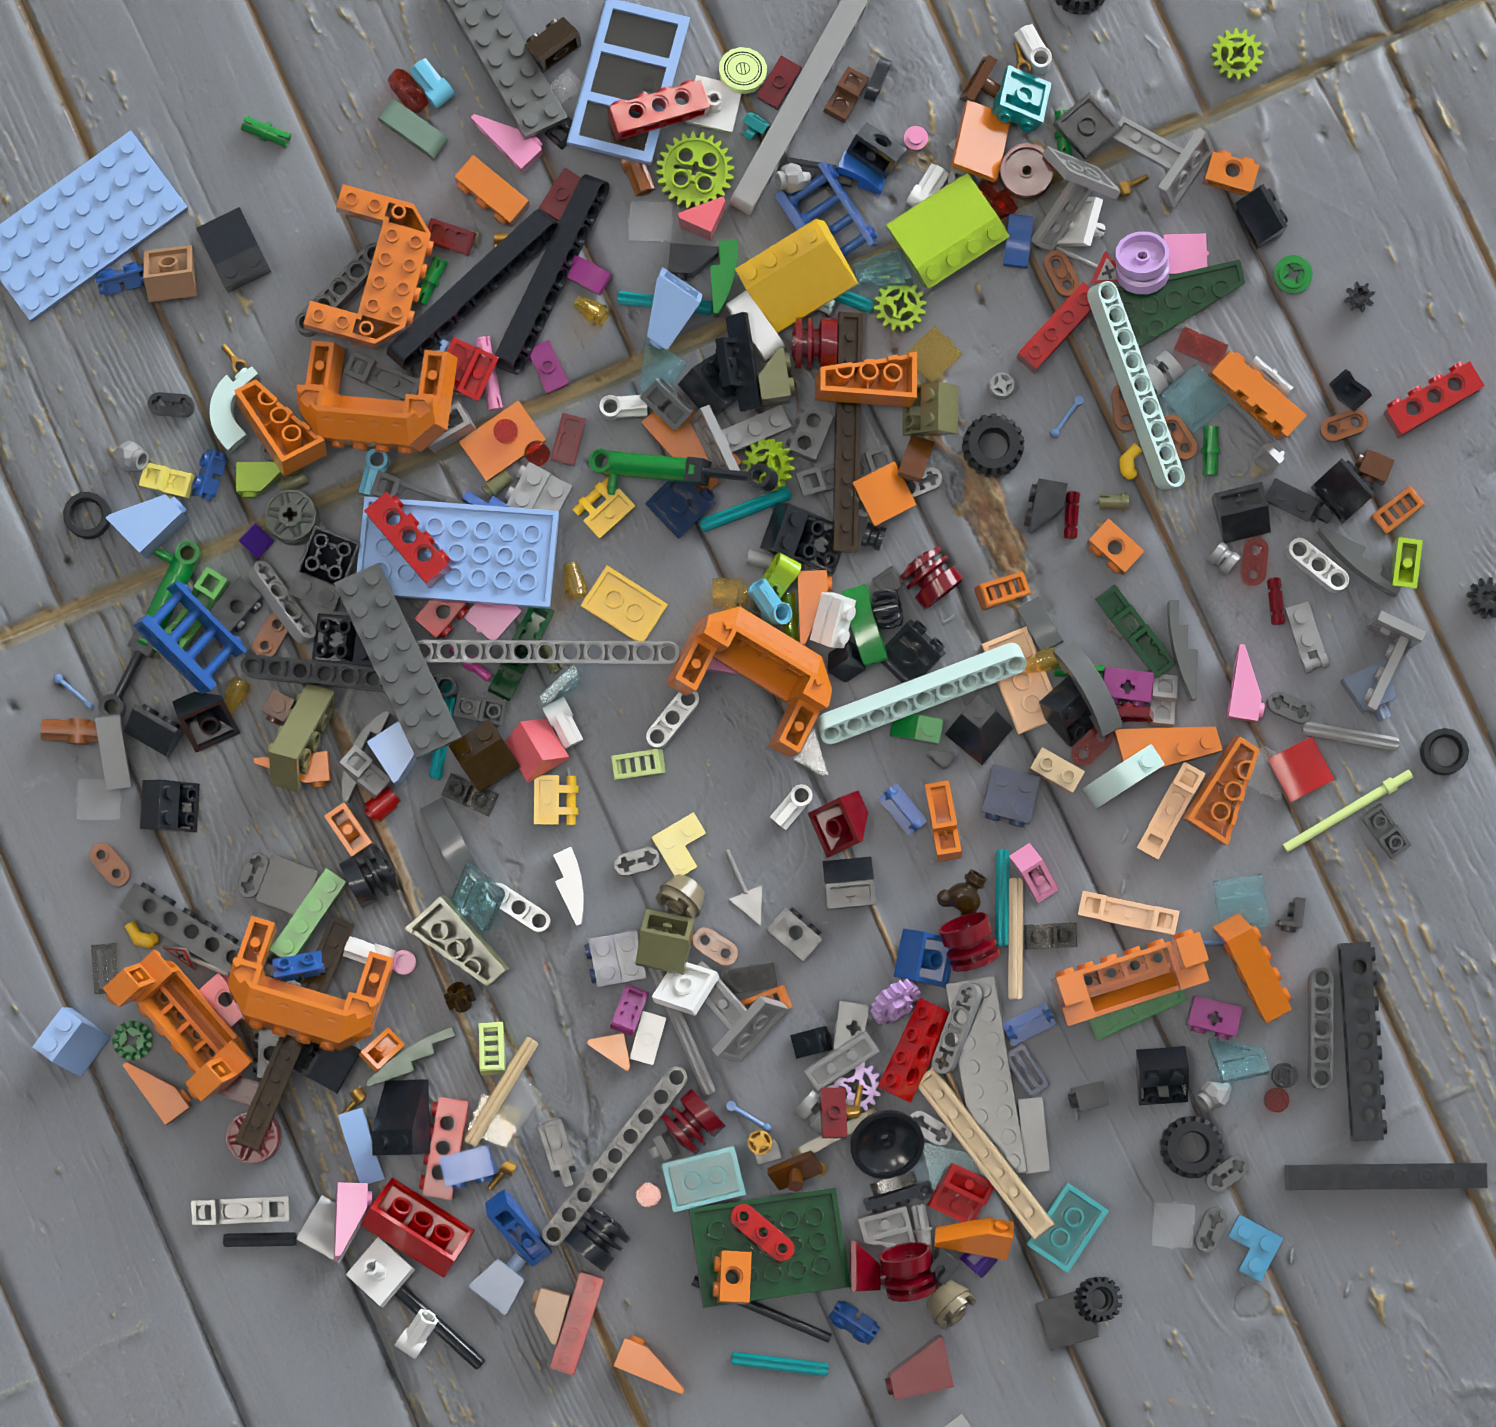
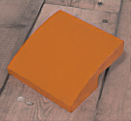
M895 461L852 482L873 526L916 505L904 478L897 476L899 468Z

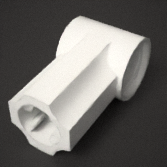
M1033 24L1026 25L1015 32L1014 37L1030 63L1032 72L1040 75L1045 74L1050 69L1052 54L1043 44ZM1036 57H1043L1047 62L1045 64H1038L1034 59Z
M931 163L919 185L916 184L911 191L906 203L914 207L940 190L946 182L949 173L942 167Z
M608 395L602 398L599 408L601 416L606 420L612 421L617 418L647 417V404L639 398L641 395L618 397ZM607 403H614L617 406V410L614 413H607L604 410V406Z
M564 696L542 707L550 725L554 726L557 736L565 749L583 741Z
M796 785L771 814L770 818L787 830L811 802L813 796L811 789L806 785ZM801 788L807 790L809 794L807 801L803 803L796 801L794 797L795 792Z
M350 936L343 956L366 964L370 951L393 958L396 950L376 943L373 945Z
M421 1309L394 1346L413 1359H416L427 1343L426 1339L438 1322L435 1314L430 1310Z

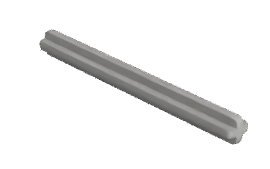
M648 968L656 987H658L666 975L665 972ZM665 1006L703 1095L707 1096L714 1093L715 1087L682 1011Z

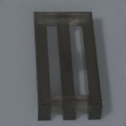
M117 943L91 945L94 994L106 993L103 989H100L98 950H101L103 983L105 986L109 983L107 949H111L113 978L119 973Z

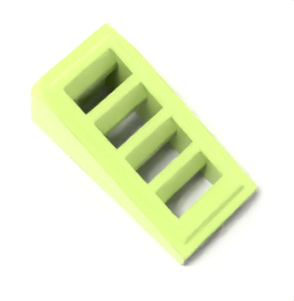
M662 749L611 756L614 780L666 773ZM651 755H654L655 769L652 768ZM642 756L645 758L646 770L644 771L641 762ZM631 758L635 760L636 772L632 771ZM621 759H625L627 772L625 774L622 772Z
M503 1022L478 1023L480 1073L483 1076L503 1075L506 1071ZM498 1031V1035L485 1036L484 1032ZM485 1042H498V1045L485 1046ZM486 1052H499V1055L486 1056ZM499 1062V1065L486 1066V1063Z

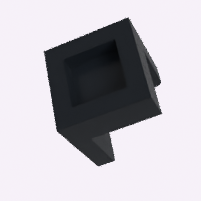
M848 640L844 648H835L828 654V672L843 682H848L866 670L858 646Z

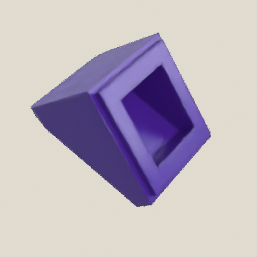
M254 523L239 539V542L259 559L273 544L274 540Z
M964 1253L959 1258L981 1278L998 1261L996 1258Z

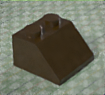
M562 17L559 20L556 18L546 25V30L542 33L531 35L526 40L527 44H525L526 49L535 59L541 72L545 73L581 46V38L578 30Z
M490 719L464 735L461 740L449 745L450 750L479 794L521 767Z

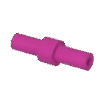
M453 646L449 650V652L452 655H454L455 652ZM462 662L464 668L469 672L473 671L484 681L488 682L492 677V674L479 663Z

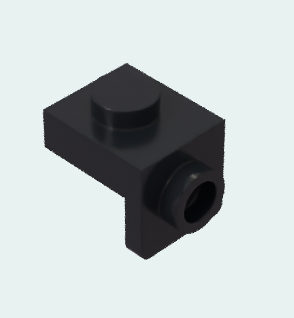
M1347 369L1329 383L1337 400L1353 411L1357 410L1372 396L1369 389L1357 382Z
M827 1026L790 1035L796 1059L832 1050V1037Z

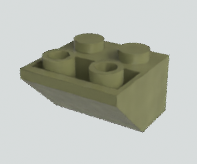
M784 347L778 348L758 375L762 407L789 404L791 396H795L793 377L788 378V372H791L790 355L784 353Z
M943 382L917 385L916 400L911 407H903L902 435L944 436L958 434L959 385Z
M646 909L640 930L635 965L684 975L695 933L694 919Z

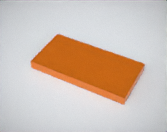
M695 409L676 431L654 411L641 422L644 428L671 457H697L708 460L690 422L691 418L697 413ZM732 453L737 465L739 466L742 463V461L736 456L735 453ZM709 478V485L701 487H707L712 490L719 484L717 478Z

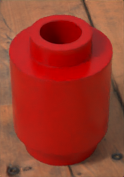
M387 787L375 799L372 797L365 803L367 808L364 812L373 822L376 819L381 822L398 808L397 804L401 800Z

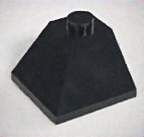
M194 691L172 701L177 718L195 753L240 734V730L221 695L201 694Z
M976 695L944 735L980 765H983L1013 727L992 706Z

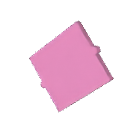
M1206 233L1163 235V239L1169 248V275L1207 267L1209 251H1207Z
M475 603L463 618L476 628L477 633L481 632L489 640H498L522 611L517 606Z

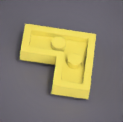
M693 812L651 838L675 877L678 874L685 875L697 868L685 846L702 837L706 832Z

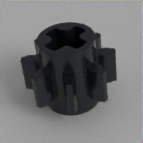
M1358 281L1354 283V290L1352 288L1346 289L1350 296L1344 302H1350L1352 306L1351 311L1355 308H1360V311L1363 313L1365 311V304L1368 306L1374 304L1370 297L1375 294V291H1369V283L1360 286ZM1358 292L1360 296L1364 295L1365 297L1362 302L1359 298L1355 299V295Z

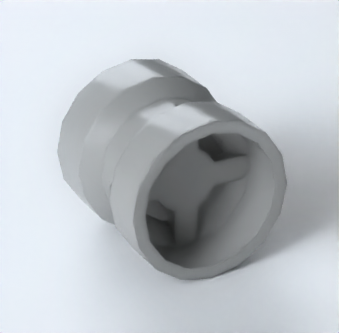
M1221 542L1207 561L1218 565L1220 571L1226 575L1241 556L1236 552L1228 550V546Z

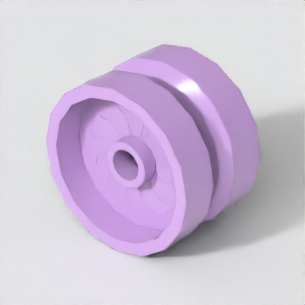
M1135 232L1120 240L1116 247V278L1120 286L1134 294H1150L1165 286L1169 279V248L1164 239L1151 232Z

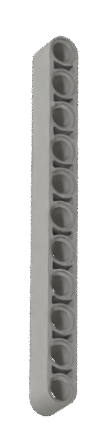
M871 0L840 1L733 193L729 205L749 216L752 215Z
M417 641L418 647L426 644L430 648L429 656L424 658L426 662L671 664L676 662L681 654L678 644L671 641ZM446 644L454 647L455 652L451 658H447L443 654V647ZM471 644L479 648V654L476 658H471L467 654V648ZM496 644L503 648L504 653L501 658H495L492 655V647ZM520 644L525 645L528 649V655L524 659L519 658L516 654V648ZM543 645H549L552 648L553 653L549 659L542 657L540 653ZM568 645H573L577 649V655L573 659H569L565 655V648ZM593 645L599 646L602 650V654L598 659H593L589 654V649ZM618 645L626 649V656L623 659H618L614 656V648ZM642 645L648 646L651 650V655L646 660L638 655V649ZM668 645L672 646L676 652L675 657L671 660L666 659L662 653L664 647Z

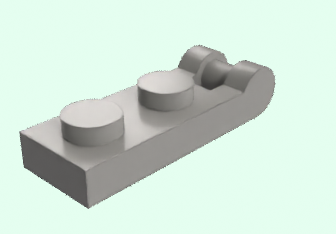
M1309 601L1285 608L1284 611L1304 672H1312L1314 668L1320 666L1321 668L1329 667L1328 657L1324 651ZM1315 651L1317 658L1309 659L1308 653Z

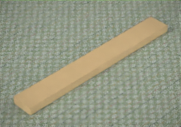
M933 1067L927 1071L920 1082L919 1090L1029 1234L1036 1240L1055 1225L942 1076Z

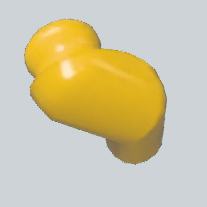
M1135 443L1119 459L1120 473L1127 480H1133L1137 476L1134 459L1142 452V449Z
M135 920L124 926L136 946L149 949L159 942V937L155 932L150 934L141 932Z

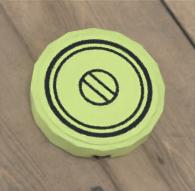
M739 47L732 49L720 61V80L725 87L727 86L735 93L748 94L755 92L766 79L767 65L764 58L750 48Z

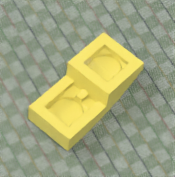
M148 463L142 471L139 486L189 499L192 483L196 476L192 473Z

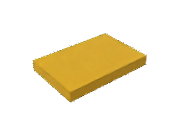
M606 565L580 606L633 641H646L668 607V604Z

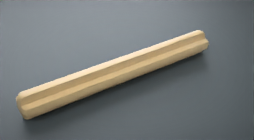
M1022 878L1009 879L1008 998L1011 1000L1023 998Z
M526 1037L466 1134L464 1141L473 1147L478 1145L537 1048L538 1043L532 1038Z

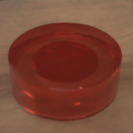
M501 419L494 426L493 432L498 442L510 444L516 440L518 428L512 420Z
M536 440L526 446L524 456L528 462L541 466L548 461L550 450L544 442Z
M1271 1088L1264 1095V1104L1272 1112H1282L1289 1105V1096L1281 1088Z
M643 1183L637 1189V1201L644 1207L655 1206L661 1198L659 1187L654 1183Z

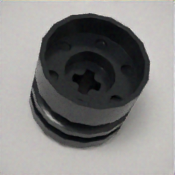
M377 844L371 846L375 856L372 859L366 850L362 851L365 863L360 864L354 856L339 863L342 873L362 909L377 902L375 890L378 888L386 897L389 896L386 884L389 883L394 892L400 890L397 873L387 855L379 849Z
M591 1206L587 1212L595 1218L593 1222L583 1216L581 1220L588 1228L583 1231L578 1227H574L564 1240L592 1264L605 1271L614 1260V1257L608 1251L609 1247L611 1246L621 1251L623 1247L615 1241L617 1237L625 1243L631 1238L611 1216Z

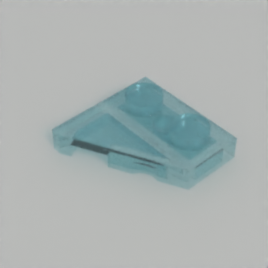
M898 248L853 264L854 272L861 286L913 285L910 272Z
M649 337L645 341L639 387L641 392H644L659 375L672 386L687 362L663 347L658 349L649 342Z
M573 664L539 698L547 704L567 690L572 692L581 683V672Z
M1209 1037L1208 1044L1222 1084L1269 1074L1270 1068L1263 1048L1245 1046L1234 1041L1230 1044L1218 1041L1217 1037Z
M924 1142L923 1153L932 1190L937 1187L952 1162L980 1175L977 1164L968 1153Z

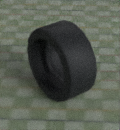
M89 491L79 492L72 496L65 504L63 518L67 528L77 537L95 539L103 535L109 528L110 522L106 517L111 514V509L108 503L98 494ZM87 501L97 504L102 513L100 523L95 528L89 530L79 528L73 519V513L78 504Z
M1449 728L1438 729L1425 737L1420 749L1421 760L1425 767L1434 774L1443 776L1453 774L1463 768L1469 755L1466 739L1461 733ZM1438 738H1450L1457 744L1459 755L1452 765L1440 766L1431 758V746Z

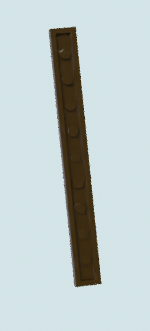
M839 312L837 318V364L862 362L863 313ZM836 402L832 552H858L859 496L852 482L860 479V403Z
M331 916L316 950H321L325 972L321 973V976L304 978L301 987L324 994L327 993L344 953L346 943L353 932L354 924ZM290 1035L279 1037L236 1137V1144L259 1152L304 1047L303 1043L295 1040L296 1037Z

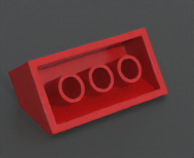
M393 1177L374 1201L361 1223V1226L445 1278L475 1231Z

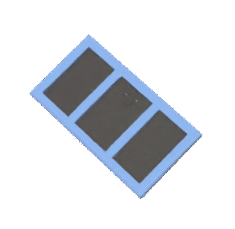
M605 0L567 138V145L651 165L661 128L616 141L607 116L608 109L617 100L624 99L629 101L642 93L650 95L657 93L659 89L666 86L672 88L690 17L621 0ZM660 105L652 106L657 112L664 110ZM636 111L629 113L633 118L641 117Z

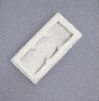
M645 1011L642 1012L629 1059L651 1065L654 1064L666 1017Z

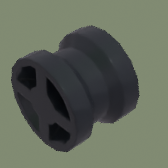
M868 522L861 545L865 547L869 545L874 550L879 551L887 528H877Z

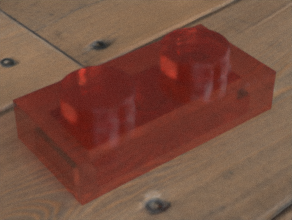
M1184 326L1174 350L1214 367L1223 358L1229 345Z

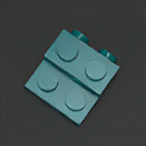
M1008 65L1004 70L1000 90L995 96L992 114L997 115L998 120L1001 122H1014L1018 124L1019 128L1025 132L1036 131L1044 120L1051 83Z

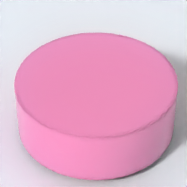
M400 950L394 954L393 969L395 972L407 975L414 971L417 961L413 953L407 950Z

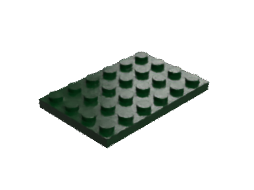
M836 1188L689 1208L703 1308L730 1305L727 1303H716L717 1297H713V1282H717L718 1272L714 1271V1258L719 1255L720 1251L752 1252L750 1302L851 1287ZM740 1204L751 1206L793 1242L794 1253L792 1257L784 1262L773 1260L732 1225L730 1221L731 1211ZM745 1212L740 1213V1219L746 1221L748 1215ZM760 1228L759 1235L766 1237L767 1231L764 1228ZM783 1244L778 1245L780 1253L786 1252V1247ZM727 1271L725 1275L727 1282L736 1284L738 1280L737 1274L733 1271Z

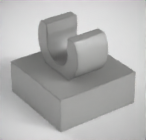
M1267 441L1251 459L1269 475L1285 459L1283 457L1285 452L1281 451L1279 453L1273 447L1276 443H1269Z
M669 1131L654 1138L656 1146L648 1150L652 1159L661 1155L664 1161L680 1153Z

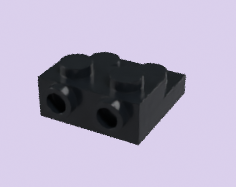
M912 619L908 621L885 645L888 659L881 661V663L901 683L926 675L946 654L943 650L945 648L944 644L936 637L931 639L925 633L927 628L918 620L915 622Z

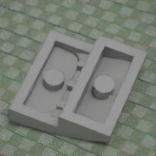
M322 1195L296 1238L298 1241L333 1260L336 1202ZM362 1221L360 1222V1224H359L357 1230L355 1231V1233H354L352 1239L350 1240V1242H349L347 1248L345 1249V1251H344L342 1257L340 1258L339 1261H336V1262L340 1263V1262L342 1261V1259H343L345 1253L347 1252V1250H348L350 1244L352 1243V1241H353L354 1238L356 1237V1235H357L359 1229L361 1228V1223H362Z

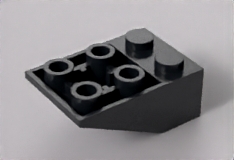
M1343 458L1310 487L1342 524L1375 495L1372 492L1374 490L1373 486L1365 478L1362 480L1356 474V467L1349 460L1345 462Z
M790 503L775 504L760 546L761 549L775 555L780 552L805 566L817 570H827V573L834 575L841 552H832L833 522Z
M314 525L288 594L338 612L342 600L334 583L351 575L360 542Z
M318 613L311 661L373 667L349 615Z

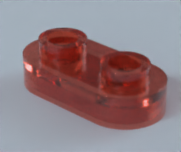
M395 69L388 77L390 88L406 108L413 113L422 112L428 104L426 95L407 71Z
M1259 537L1249 539L1243 547L1240 575L1242 581L1252 587L1261 584L1266 577L1269 548L1266 541ZM1253 546L1258 547L1259 554H1253L1251 548ZM1250 570H1254L1257 573L1255 579L1249 577L1248 572Z
M1094 726L1073 746L1071 750L1073 762L1079 766L1091 764L1110 746L1113 741V732L1106 735L1104 741L1099 742L1096 739L1098 731ZM1080 750L1087 752L1086 758L1082 759L1079 757L1078 753Z

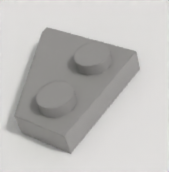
M906 1205L858 1217L864 1243L879 1244L890 1248L898 1244L915 1242Z

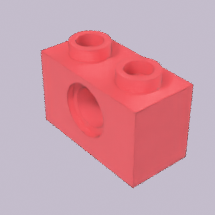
M217 973L199 991L233 1029L244 1018L234 999L231 1005L227 1007L221 1004V996L229 992L227 985L229 976L226 977Z

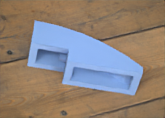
M364 1108L338 1115L359 1182L370 1184L385 1179L379 1156H372V1132H370Z

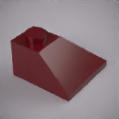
M859 790L841 796L807 813L827 858L863 841L868 811Z
M850 1240L851 1292L881 1290V1285H885V1275L880 1270V1264L856 1240Z

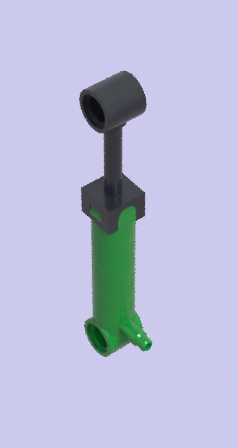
M602 448L594 450L589 457V465L593 471L609 476L607 493L609 495H615L619 476L685 482L699 486H708L709 478L748 481L752 487L764 492L772 491L778 484L777 472L763 464H755L748 471L711 468L712 462L704 458H680L617 452ZM607 457V464L602 468V461ZM766 473L765 481L760 483V476Z
M187 540L179 543L175 549V555L158 548L155 549L154 556L170 565L145 615L148 614L153 617L168 601L172 594L166 588L176 581L188 584L195 567L202 559V551L194 542ZM188 548L194 549L195 554L193 558L184 560L183 552ZM175 608L160 623L163 630H165ZM134 631L127 645L130 649L135 650L114 694L105 695L99 701L98 708L103 716L119 714L121 718L124 716L126 704L122 698L143 656L145 655L153 659L156 653L153 646L138 631ZM116 701L118 703L117 711L109 714L107 712L108 703Z

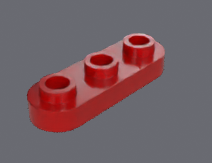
M740 1204L731 1211L730 1221L732 1225L773 1260L784 1262L792 1257L794 1253L793 1242L751 1206ZM741 1212H745L748 1215L746 1221L740 1219L739 1215ZM760 1228H764L767 1231L766 1237L759 1235ZM779 1244L785 1245V1253L778 1251Z

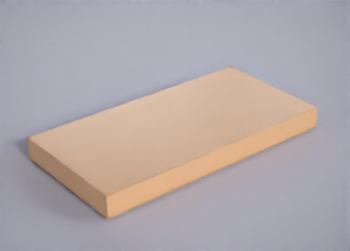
M1027 626L981 644L983 651L987 652L1008 643H1016L1021 648L1026 659L1027 666L1023 672L996 682L1018 735L1048 723L1044 718L1039 701L1053 690Z

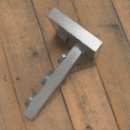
M1122 116L1118 122L1122 129L1111 140L1168 170L1158 188L1165 204L1175 209L1214 151L1207 132L1198 127L1185 148L1182 149Z
M1047 146L1042 155L1069 182L1031 238V241L1039 247L1053 251L1092 191L1113 199H1117L1121 191L1099 167Z
M709 405L700 408L690 420L708 460L712 462V468L738 471L740 469L732 453L744 449L752 443H758V440L770 438L792 427L782 405L723 430L720 429ZM717 478L721 486L731 481L729 479Z
M1380 611L1370 619L1367 628L1395 642L1394 645L1391 643L1388 645L1384 653V657L1387 660L1384 666L1379 665L1373 677L1377 681L1373 689L1369 687L1363 701L1366 702L1364 708L1371 712L1377 710L1405 648L1411 649L1423 641L1426 631L1383 611Z
M705 962L698 964V966L712 970ZM719 978L705 1002L728 1027L729 1031L712 1051L717 1057L742 1062L789 1010L783 1002L759 996L747 1010Z

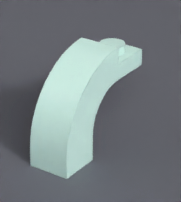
M252 366L249 369L243 368L235 376L236 380L234 382L226 375L217 385L211 398L210 421L217 438L230 454L249 438L236 423L234 417V406L236 403L234 390L255 379L261 378Z
M1150 744L1084 787L1083 791L1094 808L1097 809L1165 764L1152 744Z

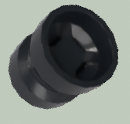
M1281 1063L1272 1069L1271 1080L1278 1087H1291L1298 1080V1071L1292 1064Z

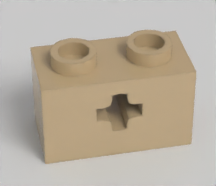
M1043 747L1028 770L1070 795L1074 792L1085 772Z

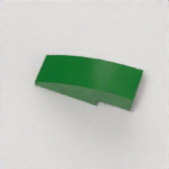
M738 240L719 241L720 265H710L714 318L720 316L733 288L736 277L735 268H737Z
M863 584L842 591L843 596L856 600L854 607L856 613L850 624L864 666L887 660L888 657L881 628L876 622L869 589Z

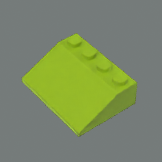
M967 172L886 224L920 284L928 289L1010 237L999 217Z

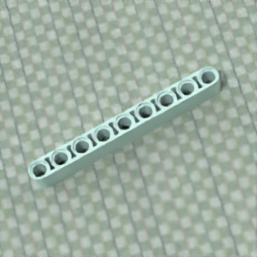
M1102 282L1088 290V302L1154 483L1161 490L1179 487L1185 480V474L1119 292L1112 282ZM1101 290L1104 293V298L1101 296ZM1109 313L1113 317V322L1109 318ZM1117 337L1121 339V344H1119ZM1126 359H1127L1128 362H1129V365H1130L1129 367H1128L1127 364H1126ZM1134 382H1135V383L1137 384V386H1138V391L1136 390V388H1135V386H1134ZM1143 405L1146 408V413L1143 411ZM1151 428L1154 430V436L1151 433ZM1160 451H1161L1162 454H1163V459H1161V457H1160V455H1159V452H1160ZM1168 474L1171 476V482L1168 480Z
M1008 643L823 713L817 718V728L823 742L835 744L1017 675L1025 670L1027 662L1019 645Z

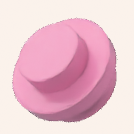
M912 126L906 130L904 143L909 149L921 150L927 144L928 135L922 127Z

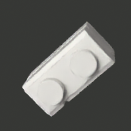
M822 592L810 640L832 648H844L850 637L849 627L856 613L854 608L856 600L837 593Z

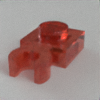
M981 181L978 188L984 196H987L986 200L999 219L1005 218L1017 211L1018 206L1006 189L1001 191L998 189L997 181L994 183L988 181V186L984 181Z

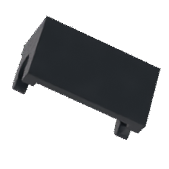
M936 1247L930 1271H938L939 1273L936 1276L937 1282L945 1285L961 1263L942 1248Z

